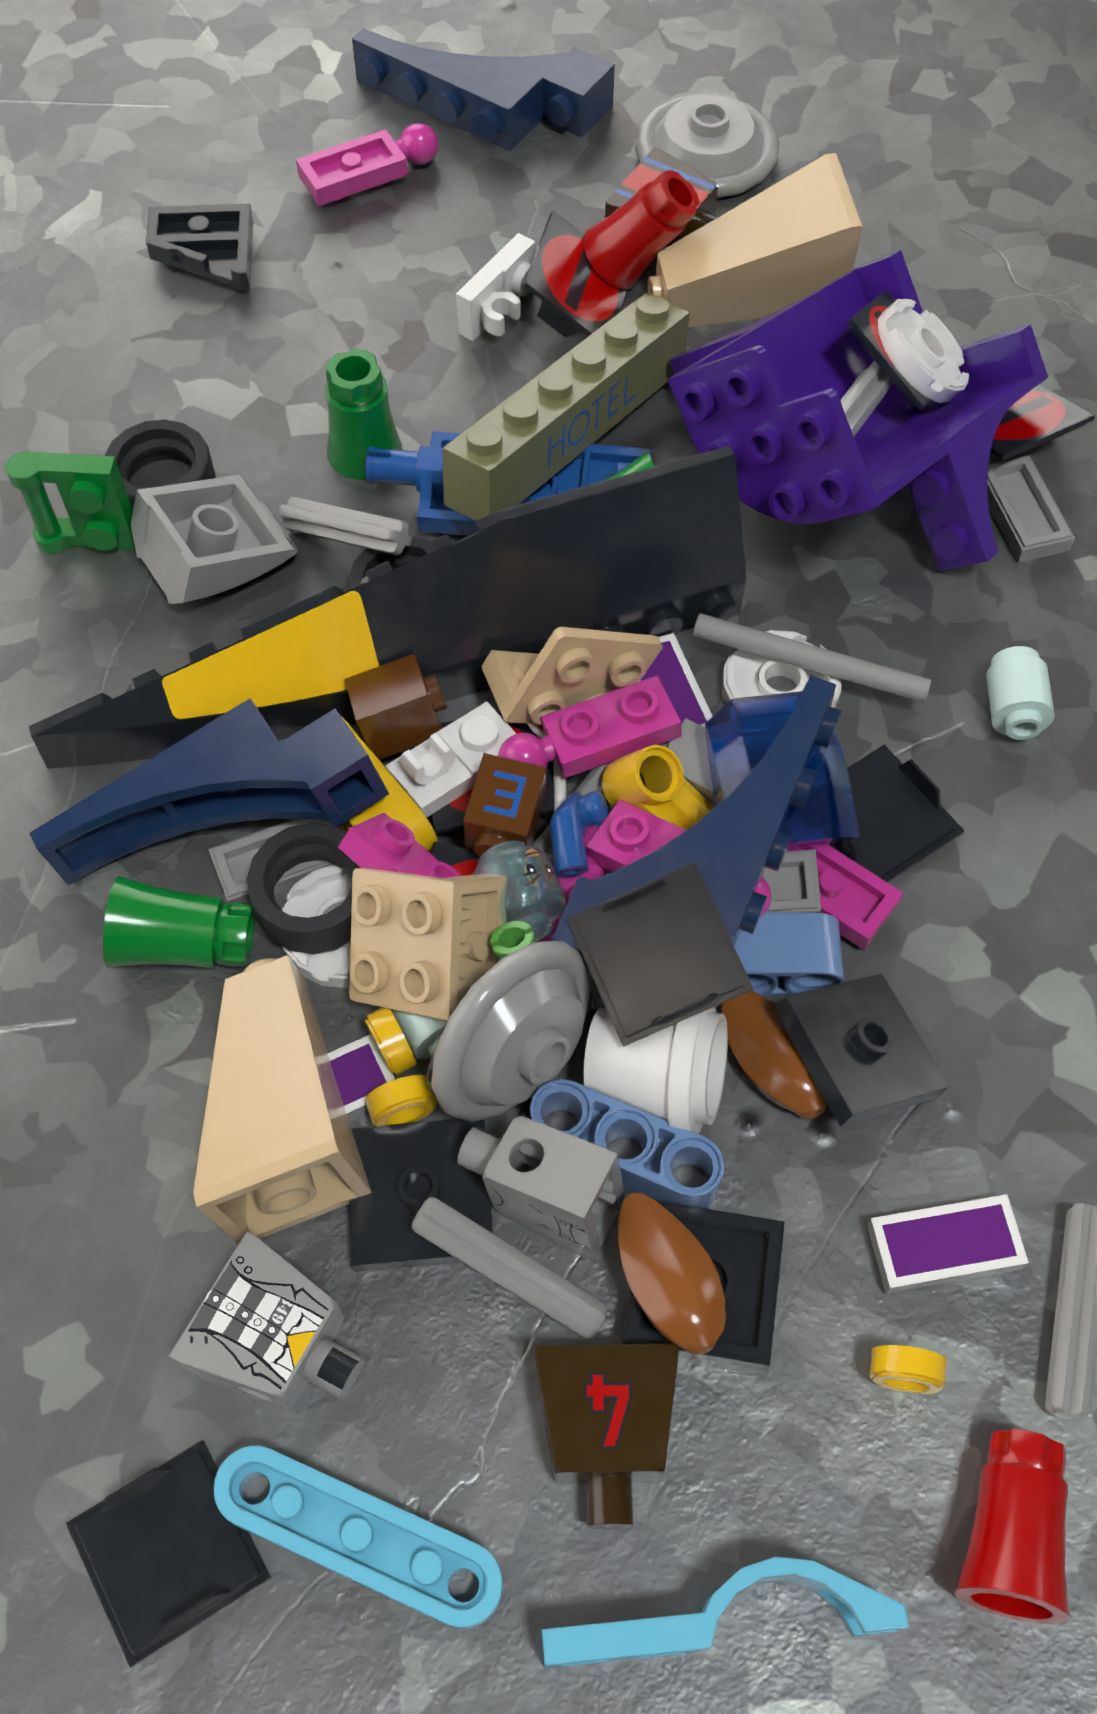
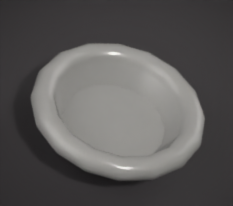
M700 93L677 97L654 108L638 128L635 151L641 163L654 147L662 149L714 180L718 187V199L740 195L762 183L777 164L779 138L770 120L751 104L725 95Z
M562 940L530 943L502 958L471 986L449 1017L434 1052L431 1085L440 1107L445 1113L466 1122L497 1117L517 1104L533 1097L541 1086L552 1081L560 1073L573 1055L578 1044L589 1008L593 983L589 968L581 952Z

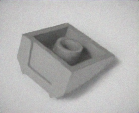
M240 475L139 489L136 492L130 524L137 558L141 557L166 594L168 604L193 601L232 589L259 577L298 553V547L268 506Z

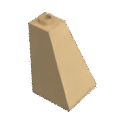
M825 154L658 252L656 276L648 277V294L662 297L668 303L690 312L688 327L762 319L814 293L853 270L862 223L837 154Z
M289 955L278 959L267 958L250 964L244 972L226 978L224 982L193 1196L196 1207L238 1244L247 1231L261 1239L348 1205L349 1200L372 1193L351 1130L350 1119L346 1114L327 1054L329 1052L307 982Z

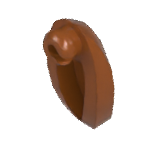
M753 990L723 1003L721 1010L727 1020L728 1041L731 1050L751 1083L775 1104L795 1112L796 1115L802 1118L813 1119L821 1116L827 1109L828 1104L774 1010L776 1004Z
M630 1193L623 1200L618 1216V1243L622 1267L630 1289L649 1321L664 1337L688 1353L694 1355L705 1354L716 1345L725 1327V1297L719 1274L707 1251L671 1212L643 1193Z

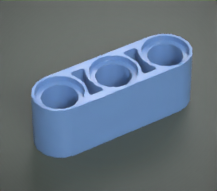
M766 912L759 919L753 935L742 930L740 931L734 947L753 986V991L761 996L785 997L844 983L839 921L834 916L816 912Z
M565 1079L549 1081L534 1094L530 1106L531 1120L546 1125L543 1120L547 1115L554 1111L563 1110L575 1115L579 1123L574 1128L562 1132L608 1149L607 1145L609 1142L620 1137L631 1138L640 1144L643 1152L632 1159L618 1158L624 1192L628 1194L643 1193L657 1201L709 1209L715 1201L725 1165L722 1153L718 1147L706 1137L692 1131L669 1127V1122L574 1081ZM679 1165H694L704 1172L708 1182L700 1187H686L676 1181L671 1171Z

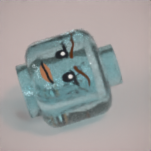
M508 841L488 849L481 855L478 860V866L472 875L507 876L500 896V918L505 923L511 921L528 923L535 935V942L543 939L552 932L554 928L553 922L559 918L566 906V894L550 858L542 849L525 845L520 841Z

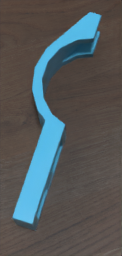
M774 1557L743 1567L706 1600L701 1613L542 1629L545 1669L703 1653L711 1648L717 1621L734 1596L754 1584L782 1581L816 1592L839 1612L852 1637L897 1632V1629L909 1628L906 1607L902 1603L815 1561Z

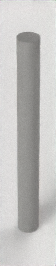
M701 613L697 618L693 636L923 703H925L932 679Z

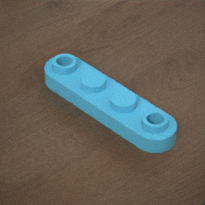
M248 1446L228 1456L216 1474L214 1481L216 1505L221 1514L235 1526L449 1627L456 1629L475 1628L486 1622L495 1613L500 1604L503 1593L502 1574L496 1559L487 1549L267 1447ZM259 1476L268 1478L270 1491L266 1499L258 1504L247 1503L244 1491L248 1482ZM463 1571L473 1573L479 1580L478 1593L468 1602L456 1601L451 1597L449 1590L452 1578L457 1573Z

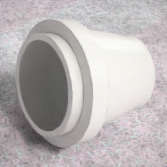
M713 1007L623 1047L607 1009L599 1008L591 1022L586 1043L584 1086L669 1122V1127L699 1134L703 1124L711 1125L714 1122L722 1097L728 1048L726 1017L722 1013H716V1007Z

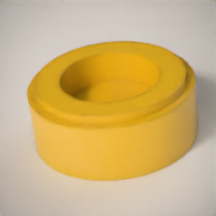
M382 1007L366 1015L365 1024L370 1034L373 1035L391 1074L394 1073L397 1076L416 1066L415 1057L392 1011L389 1008Z
M412 1075L392 1080L377 1087L366 1096L365 1103L372 1124L380 1127L417 1122L434 1111L438 1100L435 1094L428 1089L427 1076Z
M881 1345L872 1348L870 1378L875 1384L887 1389L913 1394H935L945 1388L947 1359L943 1355L922 1348L902 1345Z

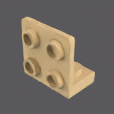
M559 627L554 630L539 654L491 650L481 668L505 722L542 725L541 716L639 682L661 652L663 646L659 638L654 635Z
M373 868L354 869L352 874L350 999L355 1002L448 1021L471 986L499 961L498 956L493 951L490 939L493 932L499 926L506 923L508 876L477 874L438 878Z

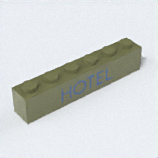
M643 294L444 446V505L475 521L496 511L519 505L667 383L670 377L674 376L669 360L686 351L690 312L668 303L662 297Z

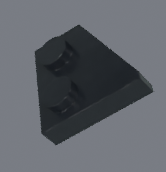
M251 204L149 207L146 245L150 259L240 289H250L254 221Z

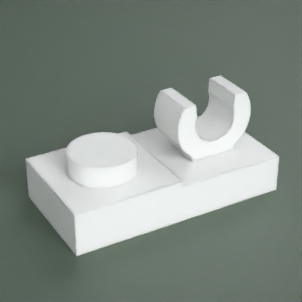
M518 233L456 293L458 334L471 341H474L485 329L490 334L502 336L505 333L504 316L501 314L508 315L516 320L521 317L519 298L530 293L523 284L535 255V241Z
M486 701L434 733L428 740L412 750L408 749L402 753V756L385 767L427 818L474 787L483 753L498 756L503 742L516 733Z

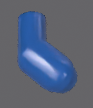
M592 791L583 796L580 792L573 793L565 799L551 816L549 828L556 872L559 877L578 876L589 870L584 843L587 827L601 826L609 815L605 797L600 792Z

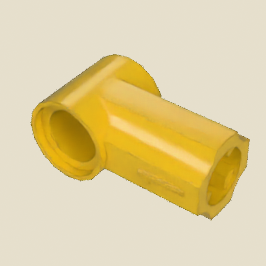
M652 745L613 760L606 767L602 776V788L606 799L612 807H615L617 802L622 800L685 830L694 826L715 808L684 779V770L680 759L672 750L665 746ZM640 773H641V774L643 775V777H644L645 786H644V784L642 783V780H641V777H640Z

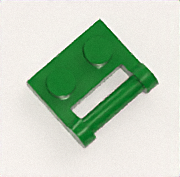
M26 451L16 453L7 460L5 470L12 486L21 490L35 524L33 536L40 551L52 555L61 553L68 547L94 548L102 551L112 549L135 550L130 527L133 510L115 456ZM43 483H56L69 518L56 517Z

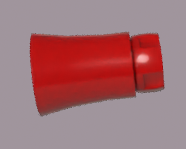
M673 170L664 171L653 182L646 183L633 197L611 215L587 229L583 237V247L586 257L596 273L616 288H633L650 264L656 259L657 253L665 249L685 229L686 223L696 214L699 199L693 185L687 182L679 172Z
M1009 1429L1006 1431H993L988 1444L987 1464L981 1468L978 1502L969 1547L955 1590V1596L962 1602L988 1613L1024 1622L1062 1624L1070 1620L1065 1573V1520L1068 1484L1063 1480L1066 1468V1449L1062 1443L1054 1441L1044 1434L1029 1430Z

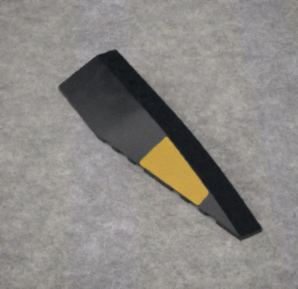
M726 446L491 513L476 520L480 529L477 532L451 543L446 534L424 544L423 547L427 555L396 569L392 568L389 561L367 570V575L361 579L355 588L343 592L339 587L332 586L241 628L243 639L218 650L213 642H210L189 652L191 663L174 671L160 675L155 668L132 678L133 683L129 685L126 693L115 698L99 693L29 725L31 737L47 768L151 759L251 698L276 738L281 740L288 738L333 709H336L349 725L357 724L345 679L415 654L424 677L436 674L445 701L491 689L481 668L491 650L539 654L554 630L559 627L661 637L671 633L676 635L678 632L695 628L700 613L727 621L732 616L741 613L746 584L735 453L731 446Z

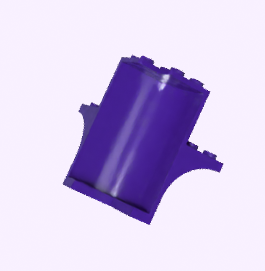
M901 250L860 265L814 293L771 315L718 339L680 353L669 360L674 376L670 377L668 382L699 454L731 446L736 458L739 500L747 506L781 521L812 524L874 510L907 485L939 571L987 562L998 553L990 521L987 496L988 462L992 442L998 425L1008 409L1048 378L1031 324L960 346L965 363L959 367L961 373L969 374V382L965 389L949 402L938 403L930 400L921 410L915 406L905 412L910 403L893 384L855 436H853L840 400L863 370L869 368L875 360L852 332L848 333L845 337L843 336L851 327L848 321L886 289L895 301L897 299H911L916 303L912 310L916 311L919 315L923 312Z

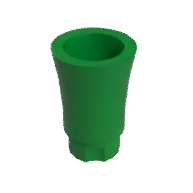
M353 349L346 353L335 354L329 360L326 367L327 382L325 385L329 425L327 458L332 468L339 474L350 479L366 480V458L370 456L368 455L369 446L403 450L392 417L387 382L382 375L381 368L377 365L375 355L366 350Z
M118 876L111 887L105 912L103 928V957L105 965L107 967L186 965L215 969L218 964L233 967H246L252 953L255 913L252 905L225 903L224 897L165 889Z

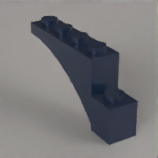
M364 28L352 38L357 81L509 152L542 120L582 138L613 107L615 64L575 46L569 52L556 54L478 56L422 48L390 39Z
M810 675L790 718L764 757L730 795L694 826L658 850L612 873L594 880L579 875L552 938L553 941L562 940L581 952L567 920L568 917L692 862H695L733 945L735 946L741 930L753 935L768 897L756 892L766 868L777 872L780 869L793 835L782 830L783 824L791 806L803 810L817 776V771L806 768L814 747L819 745L828 748L842 710L831 707L836 684Z
M251 698L31 831L29 834L36 849L69 885L99 867L147 845L187 832L227 823L270 818L329 820L333 826L338 827L389 795V792L367 752L336 709H333L279 742Z

